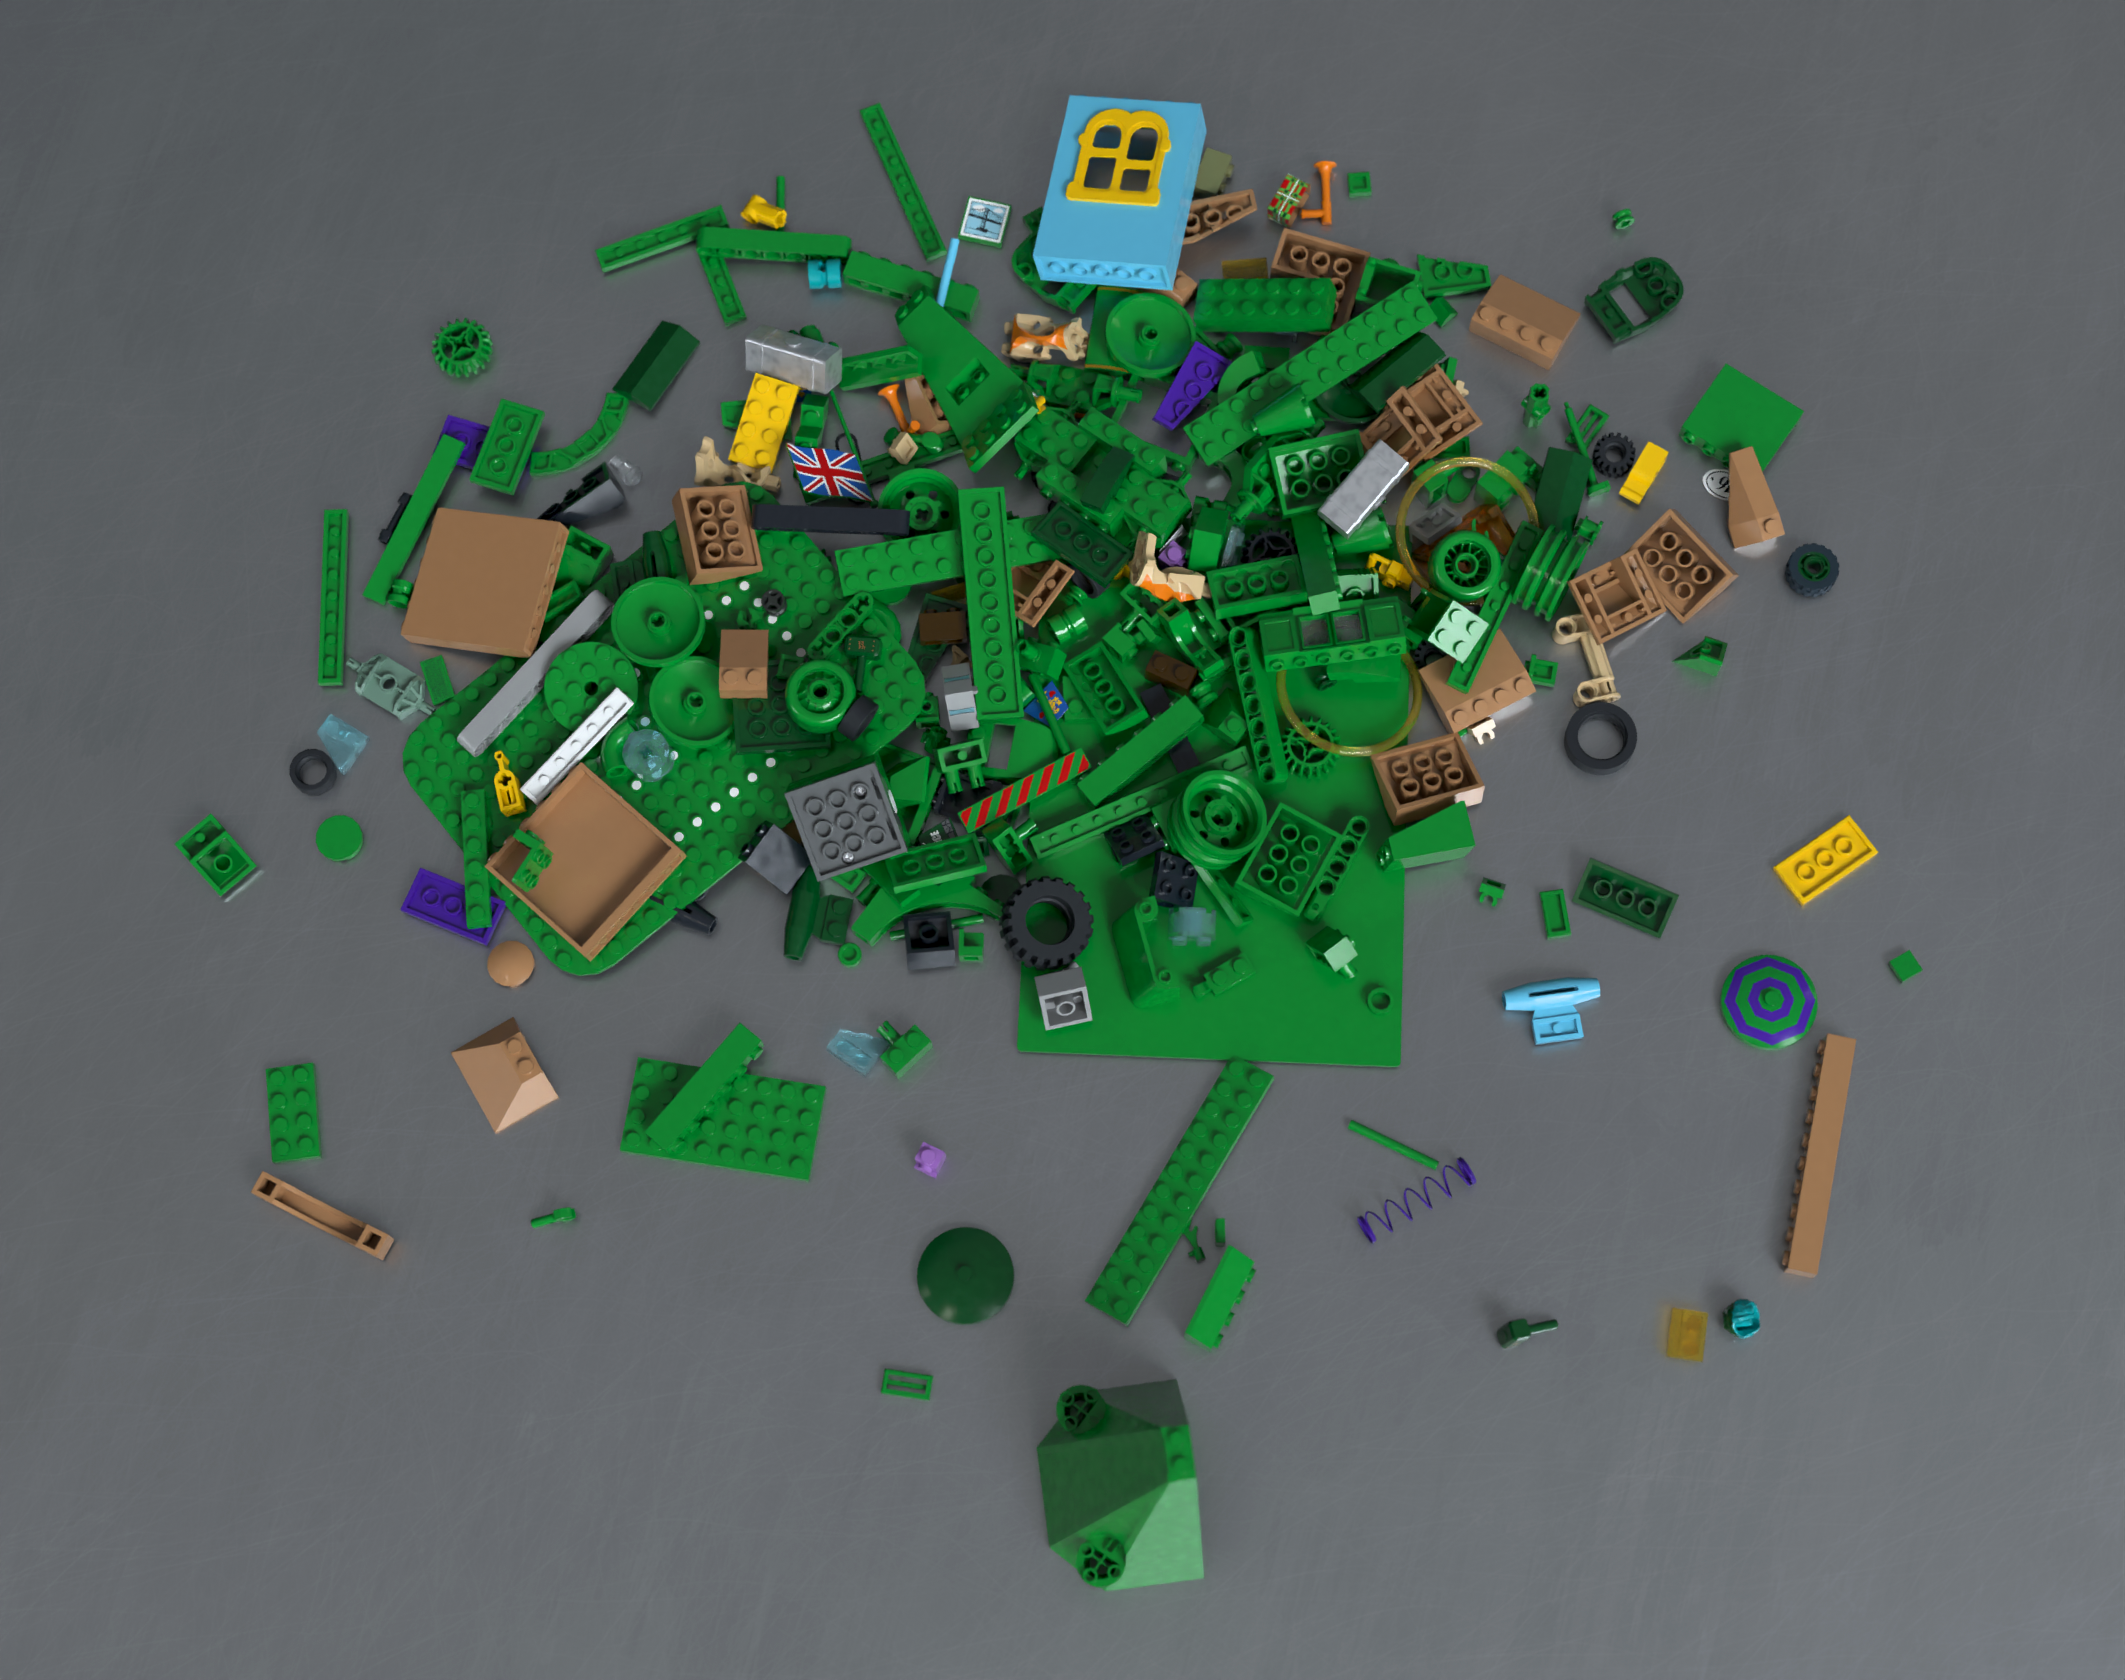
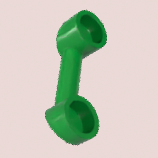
M891 427L884 435L883 440L889 448L893 440L900 433L896 427ZM926 432L923 435L908 433L915 443L923 444L929 453H938L943 448V440L934 432Z

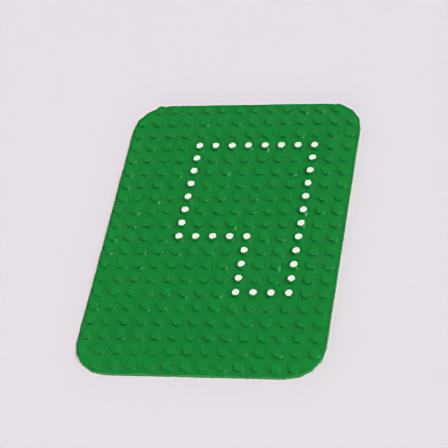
M744 481L722 485H745L751 516L754 504L781 505L773 495L760 485ZM676 519L660 531L670 557L673 579L685 583L697 594L705 612L706 626L703 638L695 651L689 656L706 657L720 663L721 630H740L737 624V617L740 611L745 621L750 624L752 616L748 608H751L759 613L762 622L758 623L757 629L769 631L768 660L780 659L781 653L806 658L808 657L807 648L810 643L854 597L843 598L838 571L805 532L755 530L763 566L761 572L711 584L689 585ZM642 546L624 561L632 559L642 562ZM611 571L583 593L585 599L594 590H599L615 604ZM775 589L780 591L787 601V610L780 617L768 615L762 606V596L768 590ZM859 601V608L862 605L867 606L865 602ZM579 605L542 626L535 652ZM873 612L867 616L851 635L878 637L882 641L881 659L878 661L866 660L863 690L861 693L856 692V700L860 696L865 695L877 703L879 708L868 727L855 741L845 737L838 729L830 732L831 749L736 755L735 729L726 739L710 747L690 748L676 744L657 729L650 716L648 694L651 684L646 666L640 665L627 657L635 669L639 687L638 701L631 717L636 721L641 731V735L630 741L624 749V759L628 766V771L619 778L609 779L606 777L600 758L602 741L606 734L576 765L578 766L582 762L680 848L687 857L652 894V896L663 900L664 905L648 898L591 962L490 872V886L502 901L506 902L505 905L551 962L562 971L578 976L599 974L616 965L669 922L677 913L673 909L676 907L681 910L685 909L686 905L692 903L742 862L738 859V856L741 854L740 850L755 835L754 831L759 824L767 820L782 830L794 820L785 797L789 783L876 754L910 726L921 713L926 697L925 679L914 659ZM611 614L586 642L604 643L616 648L623 654L613 637ZM846 615L842 618V622L846 625H850L855 621V618L851 615ZM832 631L826 637L829 641H837L840 635ZM844 641L828 660L843 666L854 681L857 659H849L845 656ZM824 643L819 651L814 650V656H822V649L825 647ZM506 655L422 721L408 737L403 751V771L411 787L462 851L461 791L484 789L486 791L489 857L495 852L498 853L504 846L505 840L510 835H514L517 829H520L522 821L528 817L530 818L536 811L537 805L523 793L526 812L508 817L501 812L494 784L495 775L500 771L498 761L494 757L495 752L502 751L509 759V770L519 779L522 787L574 733L554 718L547 706L543 687L479 756L474 757L457 742V738L463 729L529 658ZM590 682L586 684L585 692L588 695L597 693L598 685L596 683ZM568 774L559 783H562L567 778ZM552 790L543 800H546L552 794Z

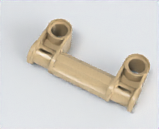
M1582 612L1560 618L1551 633L1553 640L1561 645L1580 640L1593 677L1592 680L1581 682L1573 694L1574 704L1582 708L1587 704L1595 702L1612 703L1620 699L1621 695L1616 691L1613 682L1615 677L1603 643L1597 646ZM1559 628L1567 629L1569 634L1562 633ZM1580 692H1587L1590 698L1583 697Z

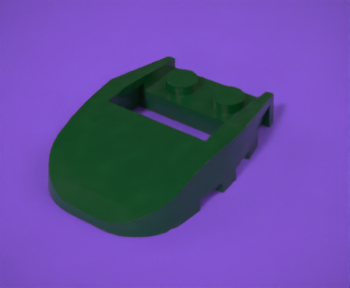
M1657 257L1643 258L1634 262V265L1625 269L1622 267L1615 271L1611 278L1603 281L1598 286L1597 292L1591 297L1589 294L1585 296L1584 304L1588 305L1611 336L1612 342L1617 343L1645 332L1669 314L1682 299L1684 287L1679 276L1666 261ZM1625 285L1649 318L1634 326L1613 299L1610 292Z

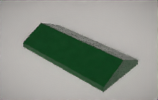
M661 321L614 385L613 391L652 411L699 346L700 341L682 326Z
M1418 332L1395 347L1349 385L1348 390L1378 413L1388 404L1386 401L1402 386H1405L1407 389L1442 360L1446 354L1428 334Z
M1548 447L1528 523L1544 530L1540 540L1551 524L1556 525L1555 531L1560 532L1561 529L1567 531V541L1572 538L1593 460L1573 451Z
M1590 858L1572 901L1657 938H1661L1679 895L1594 858Z

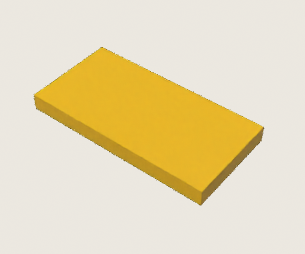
M1848 815L1773 867V870L1802 907L1877 855L1878 851L1851 816Z

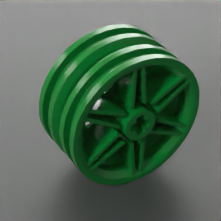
M927 468L904 471L894 477L880 495L877 509L910 511L909 530L915 533V537L927 535L932 530L939 533L960 529L958 487L950 478L938 471ZM908 491L914 492V498L907 499L906 493ZM936 491L938 496L935 499H931L929 492ZM943 510L949 512L947 519H943L940 516ZM919 511H921L922 513H926V512H927L928 515H926V520H925V521H923L922 519H918V520H917V519H916V517H918V513H917V512H919ZM883 535L886 542L907 538L906 536Z
M1554 524L1548 527L1540 540L1511 601L1514 605H1517L1518 602L1522 603V609L1528 610L1534 605V615L1539 617L1541 614L1546 615L1545 620L1548 622L1551 621L1569 590L1567 582L1575 578L1590 545V542L1586 540L1583 544L1579 543V537L1576 535L1567 541V531L1561 529L1560 532L1555 531L1556 525Z
M1212 770L1197 776L1173 800L1167 815L1168 832L1178 852L1191 863L1211 870L1229 868L1239 862L1260 842L1267 825L1266 808L1255 787L1243 777L1224 770ZM1205 796L1209 797V801H1208V802L1205 801V799H1204ZM1239 825L1241 831H1237L1235 826Z

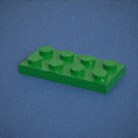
M501 398L469 478L470 482L514 495L545 417L544 411Z
M975 833L909 848L907 852L884 859L894 894L987 872V866Z
M306 1063L266 1069L272 1162L278 1164L322 1158L315 1064Z

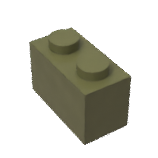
M1206 148L1197 173L1193 192L1194 197L1205 199L1225 194L1227 188L1225 181L1227 177L1231 178L1235 165H1232V155Z

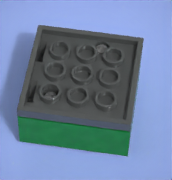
M878 753L789 783L785 797L818 882L908 851L911 840Z

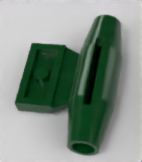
M648 531L643 534L642 562L630 559L610 564L615 604L626 589L641 580L652 577L673 578L670 557L660 531Z
M808 865L794 886L784 928L783 956L795 961L803 959L812 935L821 942L839 946L844 945L854 900L831 894L820 897L821 881H817L811 865Z

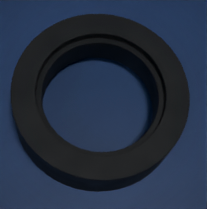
M1607 702L1587 704L1577 710L1571 717L1564 735L1565 750L1571 762L1580 770L1592 775H1609L1622 769L1630 760L1637 743V730L1632 718L1622 708ZM1592 719L1609 720L1621 731L1623 747L1618 754L1611 758H1593L1586 754L1579 744L1578 731L1580 727Z

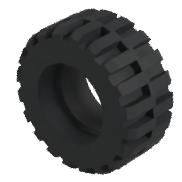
M1042 876L1038 880L1036 878L1031 879L1018 887L1003 905L1001 910L1002 916L999 918V925L1002 926L1000 937L1001 939L1005 938L1006 944L1004 947L1006 950H1011L1015 954L1012 957L1017 962L1022 960L1024 962L1023 966L1028 968L1034 966L1039 971H1044L1045 969H1050V971L1056 970L1072 962L1089 944L1088 940L1093 934L1091 924L1094 923V916L1089 914V910L1092 908L1089 902H1084L1083 897L1085 895L1080 890L1077 893L1073 889L1075 885L1071 882L1065 884L1062 883V878L1055 877L1050 879L1049 876ZM1037 903H1048L1061 911L1066 920L1067 932L1059 943L1047 945L1031 936L1026 926V914L1030 907Z

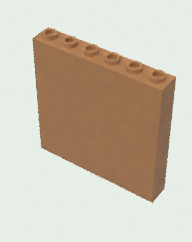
M438 507L436 515L432 520L433 526L430 536L426 540V549L420 561V570L414 581L412 597L407 605V614L401 625V635L410 643L530 659L537 647L569 530L561 522Z
M580 762L578 766L575 765L569 770L567 778L562 783H558L552 789V794L537 805L533 815L530 818L524 819L520 824L519 828L521 831L526 832L527 829L532 831L545 841L544 846L554 853L549 867L543 869L539 875V881L535 888L525 892L512 882L513 876L530 852L513 835H510L505 840L504 846L498 853L495 852L489 857L485 868L591 962L687 856Z

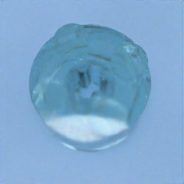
M643 729L632 732L623 746L622 756L624 763L642 781H658L673 768L675 761L674 751L664 736L655 730Z
M1180 907L1179 912L1173 913V908L1169 909L1168 939L1172 940V945L1186 946L1187 942H1196V946H1211V941L1216 940V910H1212V913L1209 914L1206 913V908Z

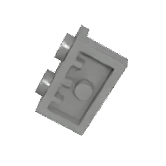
M1441 503L1409 525V541L1414 544L1421 540L1429 545L1462 523V515Z

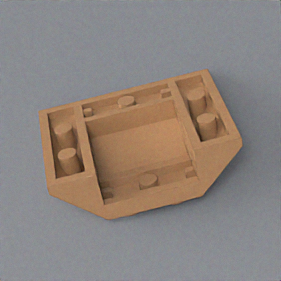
M1435 364L1407 388L1408 392L1443 438L1438 445L1421 459L1424 462H1427L1483 425V422L1438 364ZM1389 404L1382 409L1383 412L1390 407Z
M1402 386L1386 401L1390 407L1366 430L1359 433L1364 455L1381 439L1410 464L1409 469L1405 472L1406 474L1438 445L1443 438L1406 387Z
M1637 548L1567 582L1597 646L1667 611Z
M1058 560L1011 568L1015 617L1034 628L1075 571Z
M514 1017L451 1052L496 1134L559 1098L526 1042L525 1036Z

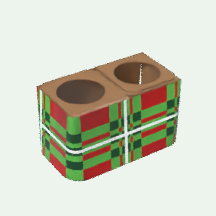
M1287 174L1267 207L1268 219L1290 228L1309 197L1304 192L1310 194L1311 184Z

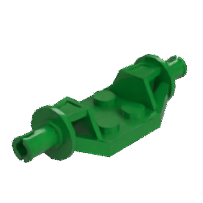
M1035 359L1032 361L1030 368L1015 364L1010 365L1012 367L1010 369L1022 380L1027 381L1031 389L1040 390L1039 396L1045 397V404L1048 407L1066 409L1074 399H1077L1082 403L1077 413L1086 414L1091 407L1099 412L1110 407L1117 408L1120 399L1138 404L1142 399V389L1123 386V377L1121 376L1115 378L1104 373L1064 365L1041 364L1039 360ZM1039 379L1046 381V388L1038 384ZM1102 392L1111 393V397L1099 399Z
M1315 417L1317 425L1313 427L1273 434L1248 462L1244 469L1243 488L1237 493L1241 503L1230 513L1231 519L1235 523L1242 524L1251 512L1262 514L1265 510L1264 507L1275 497L1268 448L1289 444L1294 440L1299 442L1316 438L1326 428L1325 423L1320 418ZM1253 485L1256 489L1254 494L1252 493Z

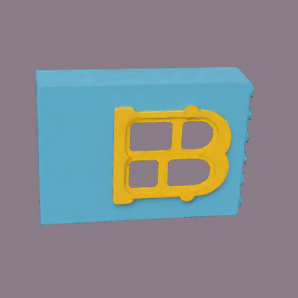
M1070 95L1033 252V258L1041 280L1173 290L1207 131L1201 104L1194 102L1180 103L1152 101L1150 99L1135 100L1129 98H1108L1106 96ZM1101 127L1119 128L1122 132L1120 146L1116 149L1094 147L1093 141L1097 130ZM1138 129L1155 130L1158 134L1154 158L1151 161L1127 159L1132 134ZM1091 157L1116 159L1111 186L1108 189L1084 187L1087 167ZM1125 169L1149 170L1150 177L1147 189L1142 192L1121 190L1120 184L1123 171Z

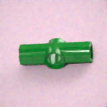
M1535 383L1530 387L1529 394L1521 402V406L1524 408L1523 423L1527 428L1539 427L1543 422L1544 416L1551 410V406L1548 404L1550 389L1546 384Z

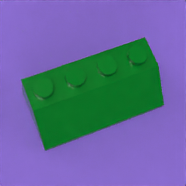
M1228 1245L1185 1331V1340L1209 1352L1212 1351L1213 1347L1218 1349L1224 1335L1220 1334L1224 1325L1229 1327L1235 1314L1231 1310L1235 1303L1240 1305L1245 1295V1291L1242 1288L1246 1281L1251 1283L1256 1273V1270L1253 1269L1254 1261L1236 1248Z

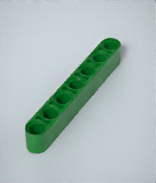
M701 227L697 233L696 252L699 255L709 257L808 263V260H822L823 263H826L827 259H840L841 265H845L851 254L852 239L843 235Z
M1236 626L1229 632V644L1258 777L1265 784H1282L1288 778V768L1268 676L1265 670L1259 635L1253 628Z

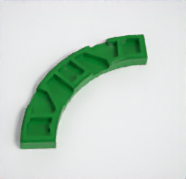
M606 392L605 402L597 418L598 420L590 430L575 440L573 444L562 449L532 452L530 476H546L566 472L595 457L609 444L620 429L628 409L629 399L618 393Z

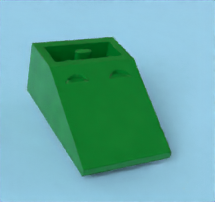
M570 526L553 591L575 579L582 593H584L600 580L613 559L614 553L609 545Z

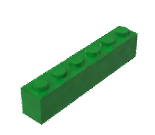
M851 251L843 271L845 284L906 303L911 299L912 294L924 284L931 288L936 300L941 281L940 277L934 276L931 272H920L906 264H894L886 258L878 259L864 251ZM950 278L943 308L954 318L971 322L980 300L979 289H976L971 284L962 285L956 283Z
M1318 511L1291 517L1312 615L1339 610V600L1343 599L1325 521L1319 518Z
M1186 695L1181 699L1179 697L1174 699L1169 704L1168 710L1163 714L1162 712L1157 713L1151 719V724L1146 728H1139L1133 734L1134 738L1128 743L1123 742L1118 745L1111 757H1104L1097 763V768L1091 773L1088 771L1079 778L1077 787L1094 808H1098L1108 802L1205 722L1202 713Z
M739 1023L647 1128L645 1134L669 1155L672 1151L676 1152L684 1143L683 1138L698 1128L700 1125L699 1120L702 1116L712 1112L716 1106L715 1101L720 1096L724 1097L732 1087L730 1084L735 1078L739 1079L745 1074L748 1069L746 1067L752 1059L756 1060L762 1054V1047L764 1046L762 1040Z

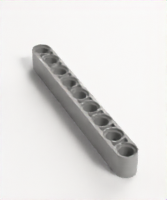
M599 590L591 592L463 729L457 738V742L474 757L483 753L544 687L547 671L554 659L565 649L575 644L586 642L612 614L615 604Z

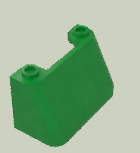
M1155 895L1136 902L1116 918L1112 924V934L1130 999L1138 1008H1148L1180 999V982L1176 971L1169 966L1155 968L1146 937L1150 935L1149 929L1151 924L1158 921V905Z

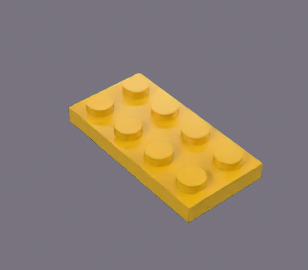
M755 373L730 451L729 461L740 462L756 469L770 466L771 474L773 473L799 392V386Z

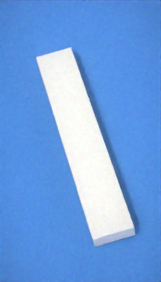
M617 687L520 790L538 805L568 774L569 770L630 709L634 702Z

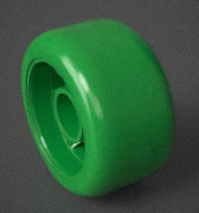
M1460 530L1444 537L1433 548L1428 560V575L1435 590L1460 603L1472 602L1486 595L1497 583L1501 572V558L1494 543L1485 535L1472 530ZM1459 562L1467 565V573H1462L1458 569Z
M814 659L799 665L789 676L785 687V703L791 719L799 727L812 733L823 734L837 730L848 710L856 702V688L849 672L840 664L827 659ZM818 691H824L827 693L824 697L821 698L816 697L814 695V693Z

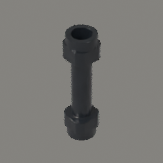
M403 492L402 496L398 499L399 506L387 528L382 529L379 534L378 541L382 544L388 545L412 495Z

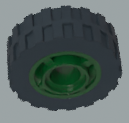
M1812 543L1804 544L1802 547L1799 546L1791 554L1786 564V581L1789 582V586L1796 593L1802 594L1805 597L1822 596L1831 590L1839 575L1838 569L1840 566L1839 562H1837V557L1830 549L1825 548L1824 545ZM1808 568L1815 569L1817 573L1810 572Z

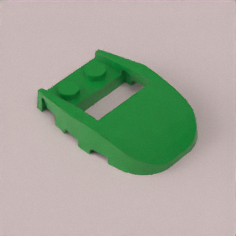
M1035 231L1014 251L1011 260L1012 267L1019 279L1046 303L1074 314L1076 308L1098 284L1067 282L1056 295L1044 290L1043 288L1050 281L1040 279L1033 258L1038 231Z
M1019 718L978 721L979 727L969 729L967 740L974 738L983 739L988 761L995 725L1015 726L1007 770L987 767L988 762H984L981 765L984 780L1001 782L1003 785H1011L1058 760L1060 748L1053 732L1046 726ZM960 768L962 773L967 774V768Z

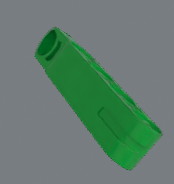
M1354 816L1347 824L1338 846L1304 906L1303 914L1306 919L1312 922L1319 919L1329 901L1333 900L1368 836L1370 824L1364 816ZM1359 824L1365 830L1362 833H1357L1352 827ZM1343 845H1351L1354 851L1345 853L1341 847ZM1340 865L1343 871L1334 873L1330 867ZM1322 885H1328L1332 891L1325 894L1319 888Z

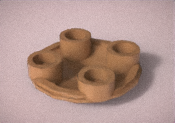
M506 941L498 944L491 951L487 962L489 975L498 984L511 988L518 987L527 980L535 966L532 952L525 944L518 941Z

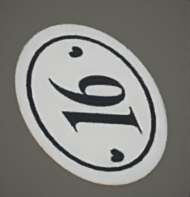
M1713 469L1703 476L1705 489L1714 497L1728 501L1729 470Z

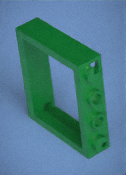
M1132 374L1126 387L1135 388L1138 381L1167 392L1175 377L1168 375L1159 378H1146ZM1209 391L1198 404L1207 407L1206 412L1210 411L1218 405V393ZM1120 399L1111 420L1119 424L1129 401ZM1148 443L1166 455L1167 466H1170L1175 472L1179 470L1190 473L1198 456L1192 444L1186 457Z

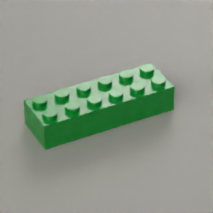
M1331 278L1200 279L1193 321L1202 332H1331L1337 290Z

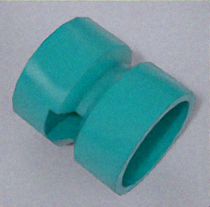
M827 259L826 263H823L822 260H808L810 289H823L825 285L829 289L842 288L840 259Z

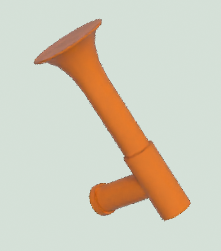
M1332 161L1316 162L1313 166L1319 170L1321 175V209H1302V219L1321 218L1322 225H1331L1330 173L1337 164Z
M894 384L880 390L878 395L884 396L889 401L901 432L915 434L920 428V423L916 420L912 421L910 425L907 423L897 398V389L900 385Z

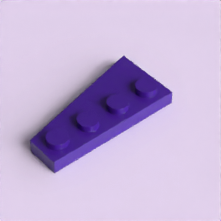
M1195 341L1152 420L1172 431L1221 380L1226 369L1233 362Z

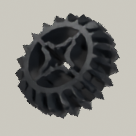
M1268 527L1267 533L1260 529L1258 532L1259 536L1252 533L1251 540L1246 539V547L1241 549L1243 556L1240 557V562L1244 564L1271 559L1268 557V552L1272 558L1298 554L1300 561L1295 537L1288 539L1290 533L1286 531L1282 535L1280 528H1277L1276 532H1272V528ZM1271 543L1278 544L1282 547H1275ZM1260 546H1263V553L1258 555V558L1253 559L1254 552Z

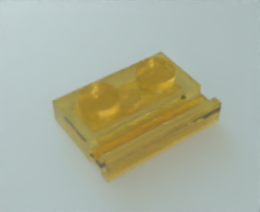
M1671 1308L1666 1350L1667 1358L1703 1362L1708 1313Z

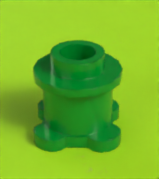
M1586 515L1585 519L1580 518L1574 530L1577 531L1576 536L1580 535L1590 540V545L1592 546L1604 522L1600 521L1598 524L1588 519L1589 516Z

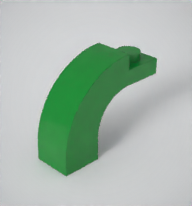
M1250 351L1240 356L1226 369L1219 384L1218 405L1246 388L1254 379L1268 373L1260 351Z
M1236 450L1212 464V466L1222 470L1230 479L1231 487L1223 500L1228 502L1227 511L1229 513L1233 512L1241 503L1237 493L1243 488L1244 469L1247 465L1246 460Z
M1176 597L1157 609L1166 632L1190 666L1196 668L1206 678L1224 665L1222 658L1205 642L1196 629L1188 609Z

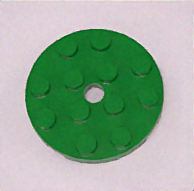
M583 642L565 649L554 659L546 674L544 694L547 706L554 718L565 728L575 732L617 687L634 702L617 722L626 716H631L638 701L639 687L635 669L624 654L604 643ZM590 682L596 683L598 685L597 693L588 695L585 692L586 684Z

